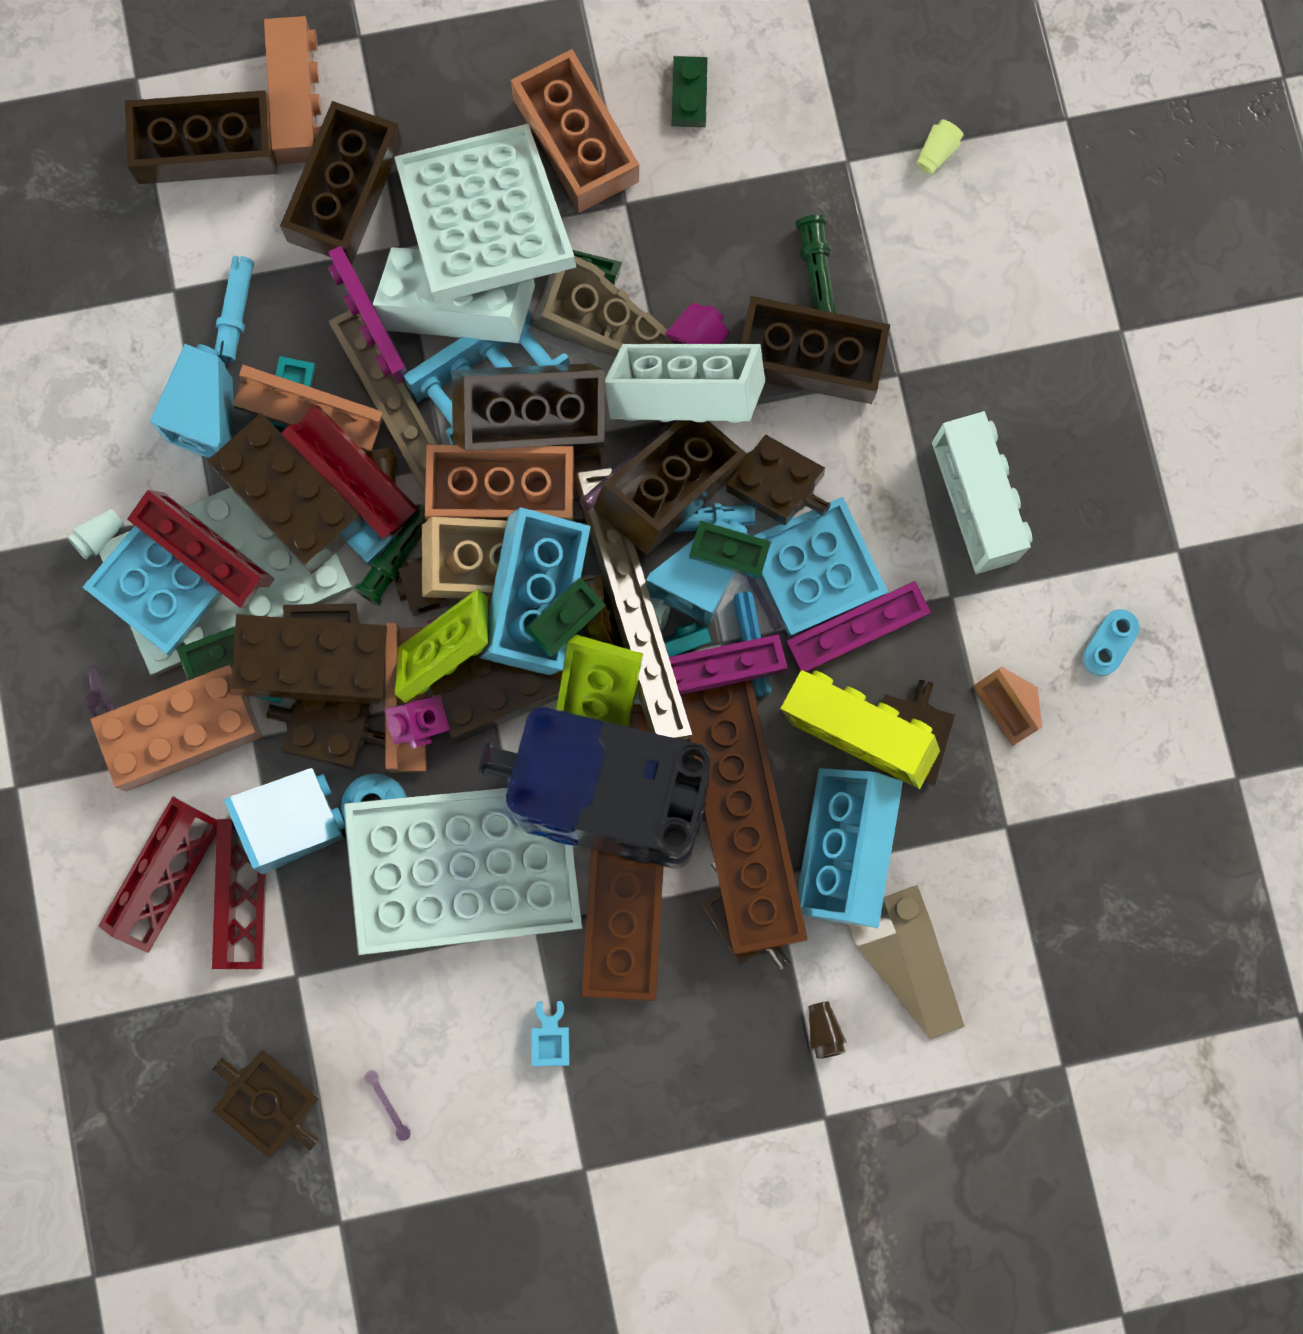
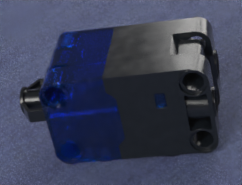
M539 707L529 713L526 719L518 753L492 748L491 743H487L484 746L479 763V775L484 776L485 773L510 779L506 793V803L517 826L527 834L545 837L566 845L581 846L618 855L635 862L651 863L671 869H679L689 863L697 834H699L709 787L711 756L709 751L698 743L548 707ZM689 756H698L703 760V762Z

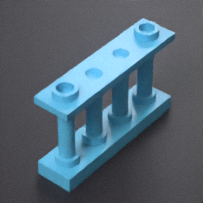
M528 308L519 342L539 366L570 364L566 353L552 360L529 332L533 326L530 325L531 315ZM461 337L403 375L410 394L417 403L426 397H430L450 422L452 427L447 429L446 432L451 445H456L453 443L452 402L441 387L452 381V370L471 369L484 359H489L496 368L513 367L500 351L502 347L510 342Z

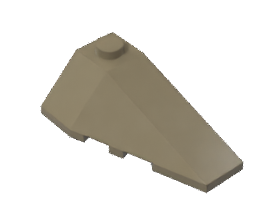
M576 256V268L552 273L540 293L530 322L531 326L560 339L614 357L617 356L622 344H673L665 334L668 330L651 314L648 312L644 313L629 299L630 296L622 288L619 290L604 277L605 273L596 265Z
M918 885L883 898L879 928L847 924L856 948L865 956L883 982L888 985L929 1039L965 1027L932 922Z

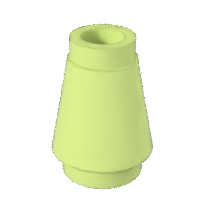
M944 119L940 120L938 125L934 124L916 162L917 166L923 171L933 174L961 146L960 140L963 137V132L953 123Z

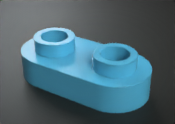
M1118 609L1104 617L1083 652V665L1089 673L1103 677L1117 670L1139 633V622L1134 614L1127 610ZM1117 621H1122L1126 624L1127 630L1125 633L1118 631L1116 627ZM1099 651H1105L1108 654L1109 661L1107 663L1099 659Z

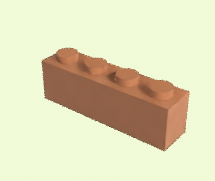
M306 16L264 19L272 151L278 164L307 162L321 126H317L316 116L322 115L320 94H315L314 83H320L318 62H313L312 51H318L316 30H310Z

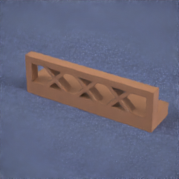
M242 365L239 374L241 382L233 403L234 408L257 416L262 413L269 420L289 426L298 424L314 406L319 405L364 452L373 449L382 422V411Z
M385 623V626H387L385 654L386 708L405 703L395 695L398 647L425 627L400 628L397 623ZM427 691L421 695L417 694L408 702L426 698ZM386 716V769L390 773L427 772V745L410 748L409 742L394 745L392 735L387 728Z

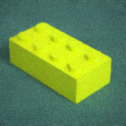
M801 670L780 708L790 724L920 790L940 752L936 737L931 734L933 729L919 720L912 719L911 723L897 717L899 712L880 702L876 707L864 701L866 696L854 688L846 686L845 690H842L832 685L833 679L819 671L814 670L811 675Z

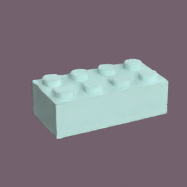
M391 247L373 306L386 331L519 343L535 284L533 279L488 291H481L452 300L434 303L420 250Z
M622 344L605 378V393L610 418L623 419L629 422L637 420H659L661 422L673 420H693L695 422L729 421L731 423L750 421L765 383L760 344Z
M985 411L943 423L932 442L975 574L1016 563L1031 548L1030 543L1032 542L1030 527L1027 522H1022L1018 510L1021 507L1019 494L1015 488L1010 487L1007 475H1009L1007 459L1003 454L999 455L995 443L998 440L996 427L993 421H988Z

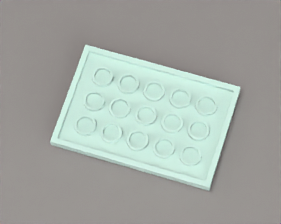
M529 124L394 157L434 303L576 268L575 256Z
M231 488L184 507L274 577L275 580L269 588L259 587L245 608H239L222 594L178 647L234 627L236 614L283 618V605L321 604L353 590L337 552L311 574ZM129 532L112 538L99 552L103 562ZM130 626L150 675L155 677L182 665L177 650L171 656H168Z
M565 782L344 804L358 955L582 929L569 811L567 806L559 805L557 801L567 802V794L555 792L552 787L566 789Z

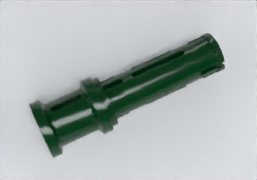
M816 214L802 217L795 224L796 229L800 230L803 248L800 250V256L804 261H807L814 309L836 313L827 257L830 256L831 246L826 243L824 226L827 224L826 216Z
M417 504L419 510L404 524L382 557H376V559L371 561L372 567L360 584L356 583L353 587L356 593L378 607L382 603L381 597L392 581L395 582L399 579L400 573L398 569L422 537V525L427 520L425 518V506Z

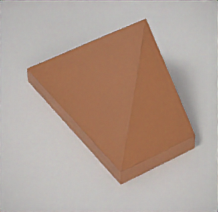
M1000 667L973 685L1012 746L1042 728L1038 687L1003 667Z

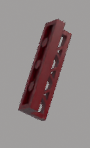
M319 405L314 406L298 424L287 426L281 433L382 539L395 534L419 510Z
M147 490L127 518L128 521L239 608L246 607L259 587L269 588L275 580L274 577L165 492Z
M172 796L101 920L99 927L111 937L149 953L217 833V819ZM195 817L208 823L202 836L190 841L188 830ZM185 852L187 862L184 868L171 874L169 863L173 856ZM167 885L168 896L165 901L152 906L150 897L155 888ZM148 917L150 928L143 940L141 941L130 936L129 934L135 923Z
M217 819L212 969H263L266 874L257 872V882L247 891L237 882V872L247 862L250 865L251 863L246 852L238 845V833L232 819ZM239 852L244 858L237 864ZM238 889L242 896L236 901V890ZM257 889V900L255 901L250 895ZM247 899L256 908V918L244 928L236 919V908ZM235 926L241 931V933L236 938ZM256 926L254 938L249 932ZM244 936L255 946L254 962H234L235 945Z

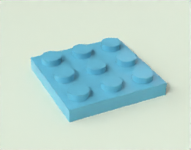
M843 497L830 502L831 506L825 516H821V514L811 510L792 518L786 526L779 524L753 535L754 537L771 541L761 578L789 638L888 594V590Z
M136 526L131 529L83 586L86 591L168 656L172 655L222 595V593Z

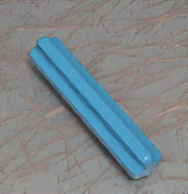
M751 592L735 594L733 601L741 641L761 638L753 594ZM769 676L752 680L755 697L766 696L771 693Z

